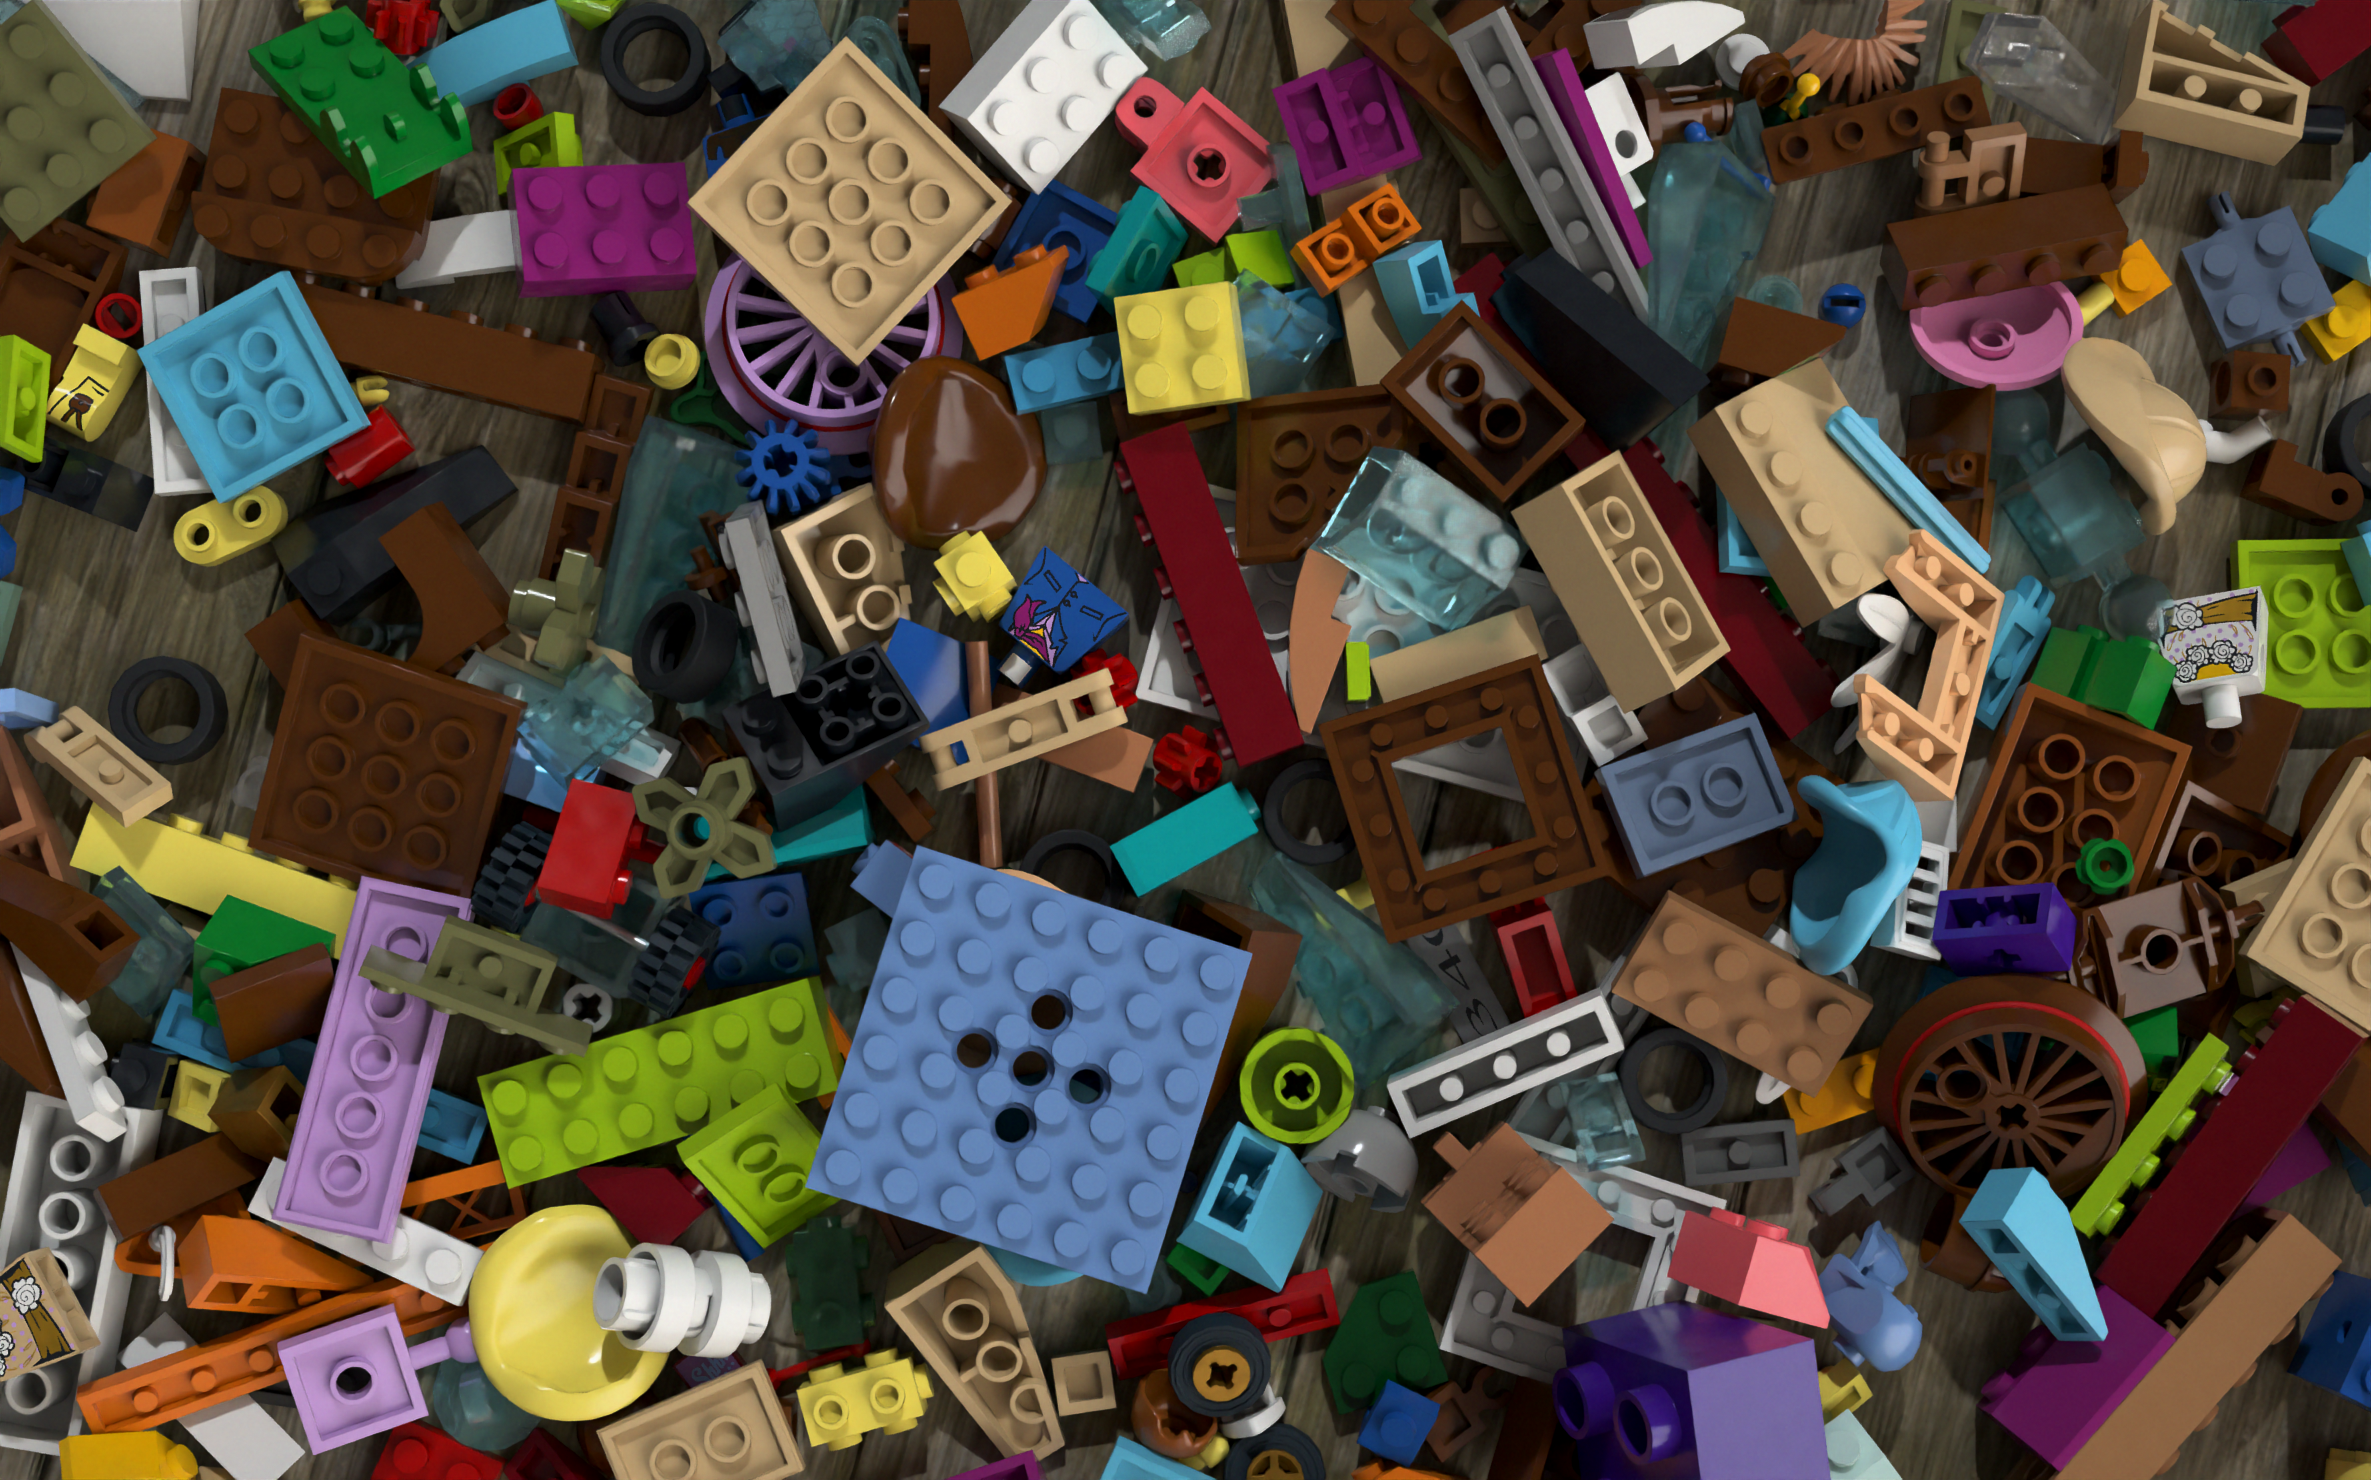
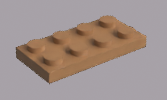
M1670 890L1666 892L1611 983L1612 993L1813 1098L1816 1097L1874 1007L1872 996L1832 975L1825 976L1811 971L1796 956Z

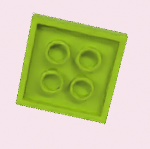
M2349 539L2237 540L2230 543L2231 591L2260 586L2268 606L2265 690L2261 692L2262 694L2299 704L2304 707V710L2371 709V605L2364 606L2340 545L2341 542Z

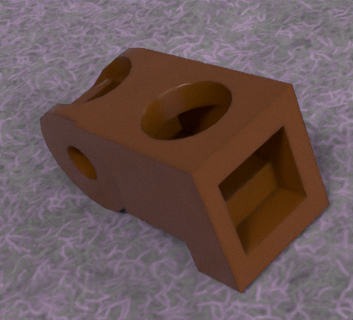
M2276 438L2256 450L2239 497L2319 527L2349 520L2357 515L2362 508L2364 494L2362 486L2357 479L2341 472L2327 475L2324 472L2294 461L2299 448L2298 445Z

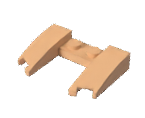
M1916 529L1909 533L1908 547L1901 555L1890 556L1884 565L1883 571L1904 601L1938 634L1931 654V662L1923 693L1916 711L1870 675L1855 674L1853 685L1854 693L1858 694L1859 731H1856V739L1873 765L1887 779L1898 781L1913 801H1953L2005 594L1925 529Z

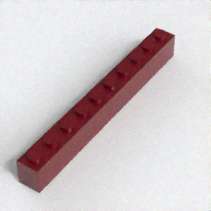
M1493 252L1453 282L1456 294L1474 292L1480 318L1577 411L1488 301L1504 283L1498 275L1511 263L1509 260L1501 263ZM1585 422L1582 433L1556 460L1566 473L1572 476L1612 453L1590 425ZM1646 436L1625 452L1622 457L1731 649L1715 662L1757 716L1775 729L1784 742L1789 741L1833 707L1831 697L1836 687L1841 684L1840 679L1822 658L1814 660L1802 645L1805 635L1798 624L1786 613L1779 616L1766 598L1770 596V591L1760 576L1719 572L1718 525L1714 524L1709 527L1696 510L1700 507V502L1694 492L1682 480H1678L1675 483L1661 466L1665 463L1662 452Z

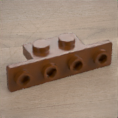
M1971 75L1906 93H1901L1900 89L1888 90L1870 97L1867 103L1847 107L1846 103L1830 105L1816 111L1813 117L1766 128L1760 133L1759 139L1773 185L1778 186L1925 148L1927 135L1934 131L1947 133L1950 136V141L1963 138L1964 130L1992 126L1979 77Z

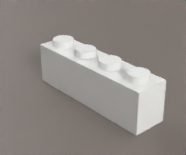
M1599 987L1389 1076L1386 1086L1410 1139L1624 1050V1043Z

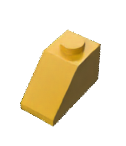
M156 1430L67 1436L58 1442L62 1480H196V1474L198 1473V1464L190 1449L183 1444H176Z

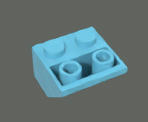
M1238 1121L1219 1143L1176 1241L1279 1293L1283 1288L1323 1191L1289 1147Z

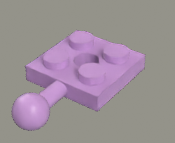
M394 1303L277 1342L278 1353L313 1455L428 1416V1407L416 1373L417 1369L444 1361L450 1357L462 1363L478 1361L471 1339L469 1316L455 1320L449 1326L445 1336L408 1348ZM350 1367H361L370 1373L371 1378L362 1389L346 1391L339 1387L336 1382L339 1374Z

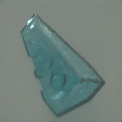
M1721 140L1663 145L1648 193V246L1654 259L1648 263V327L1691 363L1716 323L1715 308L1723 296H1732L1740 284L1736 274L1744 260H1754L1760 251L1776 201V197Z
M646 416L627 466L595 632V644L600 647L632 653L637 630L644 616L654 604L672 591L688 589L684 577L690 571L697 568L690 555V551L698 546L705 545L711 559H716L697 516L711 509L722 516L736 510L741 504L749 503L746 495L751 487H739L735 480V474L745 469V467L736 463L734 458L735 452L744 449L697 429L654 416Z
M1281 851L1273 853L1247 888L1260 912L1272 916L1303 935L1294 962L1302 979L1295 983L1303 999L1312 997L1326 1025L1319 1029L1320 1033L1333 1040L1344 1051L1352 1066L1354 1080L1363 1090L1371 1087L1430 1038L1461 1004L1421 957L1401 942L1388 945L1383 928Z

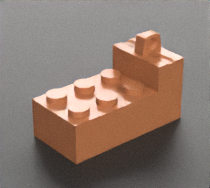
M1499 1120L1469 1151L1448 1131H1445L1431 1146L1452 1169L1420 1202L1527 1308L1614 1220L1562 1166L1539 1156L1502 1120Z

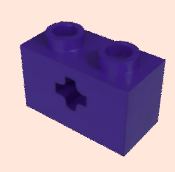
M2053 882L1946 890L1939 893L1932 941L1957 977L2003 972L2070 971L2077 919Z

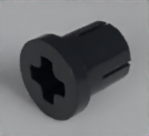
M625 291L605 296L589 312V318L609 346V358L617 367L629 366L642 360L651 341L662 335L654 323L646 322Z

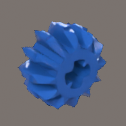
M768 419L765 422L768 436L763 439L757 433L748 431L745 438L753 451L739 450L735 452L734 456L736 463L745 467V469L735 474L737 485L739 487H751L746 495L747 501L753 502L762 499L763 502L767 498L766 509L768 514L776 516L779 513L782 502H787L792 515L800 514L799 498L804 496L809 502L814 504L821 500L819 492L812 484L826 485L831 482L830 472L821 468V466L831 460L829 450L827 448H815L820 438L814 429L808 430L799 436L800 426L798 421L790 419L786 423L784 433H779L774 420ZM781 458H787L790 464L791 474L786 477H779L776 471L775 461Z

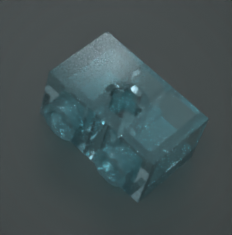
M605 654L592 664L586 661L577 666L565 679V688L549 702L546 699H541L533 704L525 712L523 724L517 728L522 748L566 792H568L572 778L585 781L655 719L652 701ZM576 715L583 719H588L592 716L593 723L587 726L585 723L578 721L573 725L572 718Z

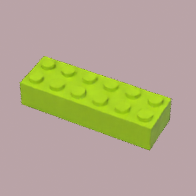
M820 976L802 979L589 1043L584 1057L573 1053L569 1055L553 1054L477 1077L508 1189L697 1133L775 1082L794 1103L837 1091L845 1062L842 1053L838 1049Z

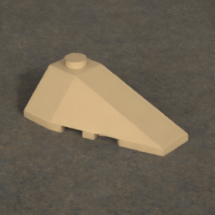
M871 481L817 504L810 505L802 509L800 514L790 515L769 526L780 567L787 580L786 586L831 660L874 640L878 641L886 654L899 618L911 621L908 605L912 603L910 585L905 583L901 551H905L904 542L889 530L880 516L875 503Z
M982 1242L934 1244L888 1273L884 1308L1005 1458L1033 1450L1040 1461L1065 1446V1437L1014 1283Z

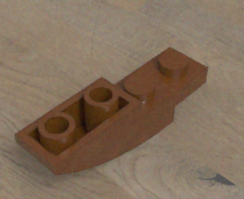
M909 0V6L899 7L898 11L899 41L908 42L912 60H930V62H920V97H929L928 118L955 144V124L939 108V105L974 67L962 11L958 0Z

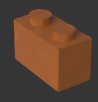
M150 128L158 139L104 180L101 185L92 190L87 202L88 219L86 225L105 238L168 259L191 200L192 191L196 187L207 156L189 141Z

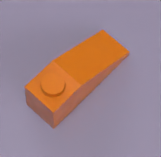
M202 1215L177 1248L187 1308L284 1315L374 1283L373 1277L258 1220L231 1218L226 1215Z

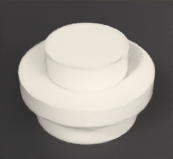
M1750 34L1733 35L1721 44L1715 55L1714 66L1717 76L1726 86L1738 90L1742 71L1747 63L1756 56L1769 54L1770 51L1766 44L1756 36Z

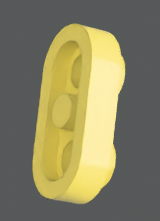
M261 485L230 502L219 504L217 499L188 511L179 519L174 529L175 547L183 558L192 563L206 567L219 565L270 542L271 538L282 531L288 521L286 503L279 494ZM253 503H259L261 507L259 518L253 522H248L246 519L247 508ZM206 526L209 530V538L206 543L197 546L194 541L195 532L200 527Z

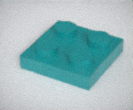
M1139 186L1132 200L1126 201L1120 208L1116 217L1113 234L1105 248L1099 250L1093 256L1088 267V278L1084 285L1116 323L1114 298L1159 291L1172 268V264H1174L1189 237L1159 193L1144 186Z

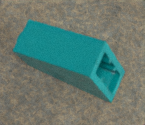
M1230 781L1116 842L1110 848L1140 899L1257 834L1259 830L1254 821L1261 818L1262 814L1248 789L1245 787L1237 792Z

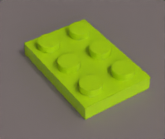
M777 1082L676 1145L682 1162L763 1249L841 1200V1198L805 1187L822 1135Z

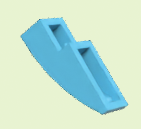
M547 0L512 12L460 34L408 63L406 67L410 71L412 67L423 62L426 63L435 80L440 101L443 96L454 92L463 108L494 99L502 90L515 83H524L530 87V79L578 65L579 62L563 11L555 0Z
M1441 240L1406 243L1372 263L1383 297L1398 331L1409 350L1461 300L1480 317L1474 292L1456 294Z

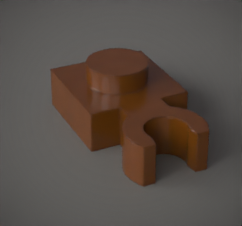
M1482 1364L1475 1367L1469 1373L1466 1379V1387L1462 1390L1455 1380L1448 1379L1449 1381L1444 1382L1425 1396L1440 1404L1438 1417L1424 1440V1444L1436 1461L1444 1462L1487 1429L1478 1415L1484 1409H1501L1511 1400V1392L1503 1388L1491 1397H1487L1484 1394V1381L1496 1372L1493 1366Z

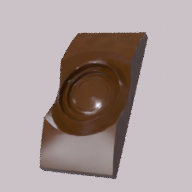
M57 217L24 243L9 229L0 247V337L14 334L51 355L47 402L56 386L63 380V374L78 348L73 341L83 323L96 330L99 329L95 317L97 305L104 297L117 293L129 254V249L61 217ZM47 420L45 423V433L52 424Z

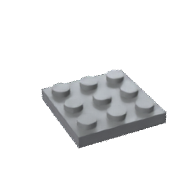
M761 499L739 505L724 523L726 527L724 528V534L718 535L727 569L737 568L740 577V591L735 592V601L743 627L751 625L754 627L757 641H755L756 649L751 650V658L759 684L769 682L772 696L776 697L797 691L807 666V661Z

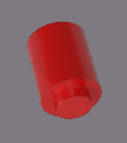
M383 404L366 414L371 423L369 427L327 449L330 454L323 458V461L342 486L352 482L358 489H361L416 451L406 431Z

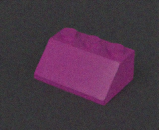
M2092 1279L2091 1281L2108 1329L2105 1340L2059 1341L2047 1326L2039 1325L2030 1331L2021 1342L2019 1350L2022 1354L2008 1369L2000 1368L1985 1382L1981 1390L1984 1396L1976 1404L1985 1415L2027 1453L2059 1472L2177 1340L2167 1330L2107 1285Z

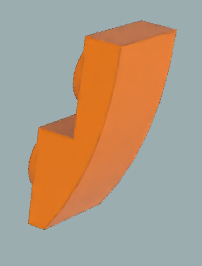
M1389 182L1346 208L1338 219L1296 243L1289 253L1321 298L1372 267V263L1406 243L1418 234L1422 227Z

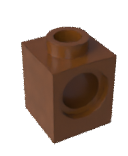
M2234 350L2211 363L2208 418L2248 422L2259 415L2266 422L2287 412L2291 355Z

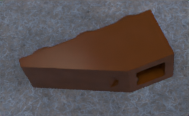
M0 855V932L76 1004L81 1003L119 978L142 937L99 897Z

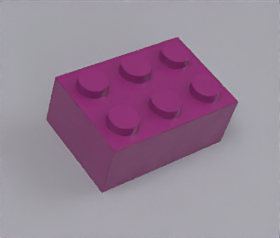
M685 162L512 169L507 184V196L518 298L611 294L619 291L631 293L688 290L697 275L691 213L690 209L685 205L689 201Z

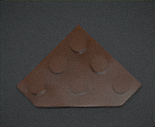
M1381 384L1252 397L1249 401L1237 402L1235 558L1241 566L1297 561L1407 445L1408 415Z

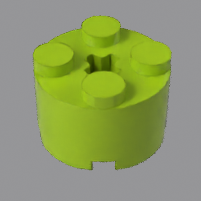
M1302 1026L1279 1028L1260 1037L1250 1048L1239 1069L1238 1092L1246 1115L1260 1132L1267 1137L1284 1143H1313L1329 1136L1346 1119L1354 1097L1353 1069L1344 1051L1324 1034ZM1290 1070L1298 1076L1305 1072L1310 1076V1079L1304 1084L1309 1093L1301 1099L1294 1093L1286 1097L1281 1093V1090L1287 1085L1283 1076Z

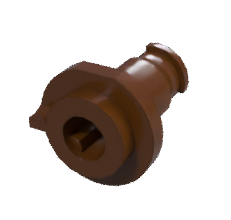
M1642 73L1621 76L1654 150L1653 158L1642 165L1651 164L1657 159L1661 145L1686 141L1684 130L1692 122L1703 124L1706 134L1716 133V136L1727 135L1732 128L1734 119L1732 97L1715 100L1717 92L1721 91L1722 88L1721 79L1711 80L1708 85L1704 86L1682 84L1654 88L1650 79Z

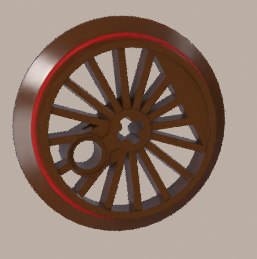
M2003 972L1978 975L1953 982L1935 990L1910 1007L1897 1020L1880 1047L1873 1072L1872 1091L1874 1108L1880 1126L1886 1128L1916 1172L1929 1181L1941 1186L1946 1191L1970 1199L1971 1202L1989 1170L2001 1168L2009 1139H2011L2016 1168L2028 1167L2024 1147L2025 1141L2042 1164L2037 1172L2048 1180L2051 1189L2061 1200L2083 1189L2096 1179L2143 1119L2147 1105L2148 1082L2143 1055L2137 1041L2121 1018L2105 1003L2079 987L2058 979L2029 973ZM2004 1032H2025L2016 1063L2008 1059ZM1992 1034L1994 1049L1975 1039V1037ZM2041 1035L2058 1040L2031 1070ZM2076 1050L2087 1057L2058 1072ZM1928 1069L1935 1074V1081L1922 1079L1921 1076ZM1957 1070L1971 1071L1964 1075L1952 1073ZM2101 1076H2104L2108 1085L2078 1088ZM1911 1099L1939 1105L1910 1109ZM2093 1110L2091 1113L2083 1112V1111ZM1944 1128L1924 1139L1919 1131ZM2048 1143L2058 1149L2054 1152L2048 1145ZM1963 1145L1950 1161L1940 1156ZM1990 1147L1982 1175L1968 1171Z

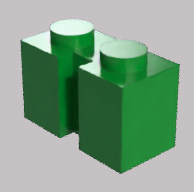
M2079 624L2076 631L2052 626L2030 683L2153 731L2178 669L2159 654L2161 647L2150 640L2133 635H2127L2125 642L2112 639L2109 642L2111 636L2108 633L2087 625Z

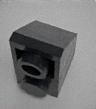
M44 436L42 462L31 463L19 456L14 471L21 473L25 477L24 489L135 532L138 531L155 489L154 478L47 436Z

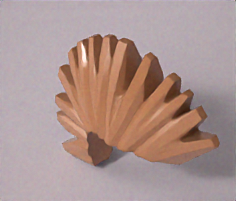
M1885 0L1882 12L1877 20L1879 25L1875 28L1877 34L1868 40L1833 37L1821 34L1813 28L1782 54L1787 60L1801 55V58L1790 70L1794 78L1806 71L1805 74H1815L1820 80V88L1828 79L1827 101H1835L1846 78L1847 105H1857L1859 96L1862 103H1867L1871 95V89L1873 94L1876 95L1883 92L1882 86L1886 91L1895 89L1893 80L1899 86L1906 82L1894 61L1912 67L1917 66L1919 59L1901 49L1899 45L1925 42L1926 35L1917 34L1914 31L1927 27V21L1902 19L1904 15L1924 3V0Z

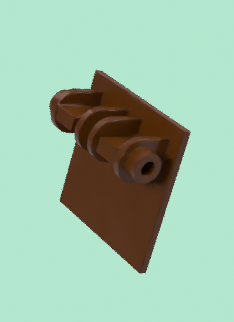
M1988 384L1982 389L1967 387L1911 396L1906 458L1899 456L1898 458L1940 503L1987 498L1996 396L1995 384Z

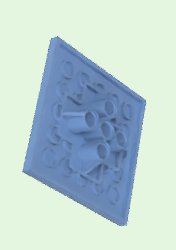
M917 845L805 1187L1147 1294L1253 953ZM1044 995L1056 998L1063 1009L1060 1023L1048 1030L1038 1027L1031 1016L1034 1002ZM971 1033L983 1036L990 1047L989 1057L986 1062L975 1068L966 1067L957 1056L958 1043L964 1036ZM1027 1051H1034L1039 1054L1045 1064V1073L1042 1079L1033 1085L1019 1083L1013 1073V1065L1016 1058ZM1083 1069L1095 1072L1100 1081L1098 1095L1092 1101L1086 1103L1076 1101L1071 1096L1069 1090L1072 1076ZM1008 1108L1020 1109L1027 1119V1129L1024 1135L1014 1141H1004L996 1134L995 1130L997 1116L1004 1109Z

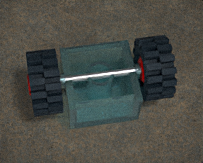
M521 821L520 825L516 824L513 826L511 833H506L502 838L500 848L496 847L490 855L492 859L489 865H485L480 873L483 877L476 882L473 890L476 893L471 898L470 904L473 905L471 911L512 934H518L523 926L526 927L519 939L520 941L558 954L557 966L616 998H631L668 1019L676 1016L677 1011L684 1007L686 999H690L694 993L697 982H700L705 974L703 972L706 966L710 965L713 958L712 953L719 944L718 939L721 936V928L685 909L683 906L687 897L680 895L663 899L660 896L655 880L629 866L627 870L633 871L631 889L624 905L615 904L611 920L542 903L537 883L553 836L525 821Z

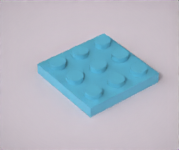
M280 271L136 350L219 504L230 502L371 425L290 271Z

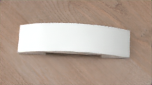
M509 210L431 221L426 247L420 260L414 259L404 271L395 276L396 287L398 289L450 284L455 283L454 277L515 271Z

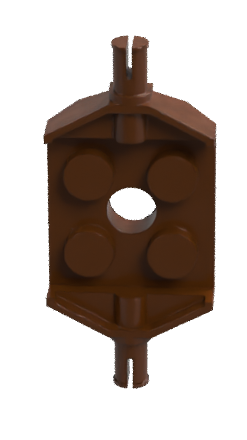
M2180 873L2177 874L2178 881L2087 909L2070 907V910L2077 919L2071 970L2029 974L2043 975L2077 986L2105 1003L2123 1019L2223 987L2235 966L2234 939L2239 937L2238 931L2257 925L2265 916L2258 913L2265 912V909L2258 900H2253L2250 903L2231 909L2226 908L2219 894L2200 877ZM2161 935L2166 943V953L2158 964L2152 966L2146 958V948L2153 937Z

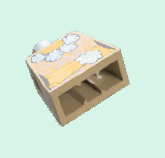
M49 1247L21 1255L0 1272V1382L88 1351L101 1344Z

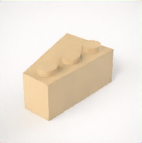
M2151 0L2129 30L2112 127L2144 132V135L2275 166L2302 138L2310 87L2249 51L2242 56L2213 39L2216 32L2202 24L2195 29L2166 12L2169 5L2160 0Z

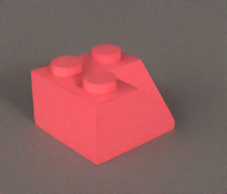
M1712 1206L1709 1216L1686 1210L1667 1277L1740 1306L1827 1329L1830 1316L1809 1247L1786 1240L1789 1233L1788 1228L1760 1219H1748L1745 1227L1746 1216Z

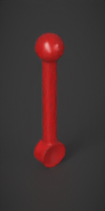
M856 1335L851 1339L849 1345L779 1371L773 1368H766L774 1390H776L782 1381L804 1374L812 1369L831 1364L852 1355L862 1358L870 1352L871 1342L866 1336Z

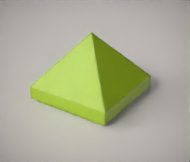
M557 0L556 2L565 12L590 32L608 21L627 0Z

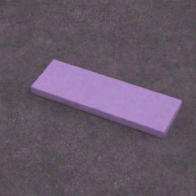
M361 876L271 1219L391 1244L449 1014L436 1011L427 1004L426 1000L408 993L390 994L375 988L369 979L358 976V973L371 944L428 965L448 914L471 923L474 922L476 913L471 911L473 906L470 904L471 899Z

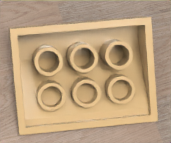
M1821 358L1745 391L1717 406L1686 430L1687 435L1802 628L1887 581L1889 578L1883 571L1886 561L1890 556L1901 555L1909 545V533L1917 529L1825 431L1827 419L1843 406L1850 407Z

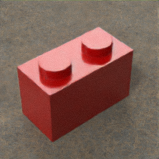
M572 778L537 883L542 903L611 920L616 903L621 905L626 903L633 880V871L627 870L633 849L642 851L650 825L639 820L632 793Z

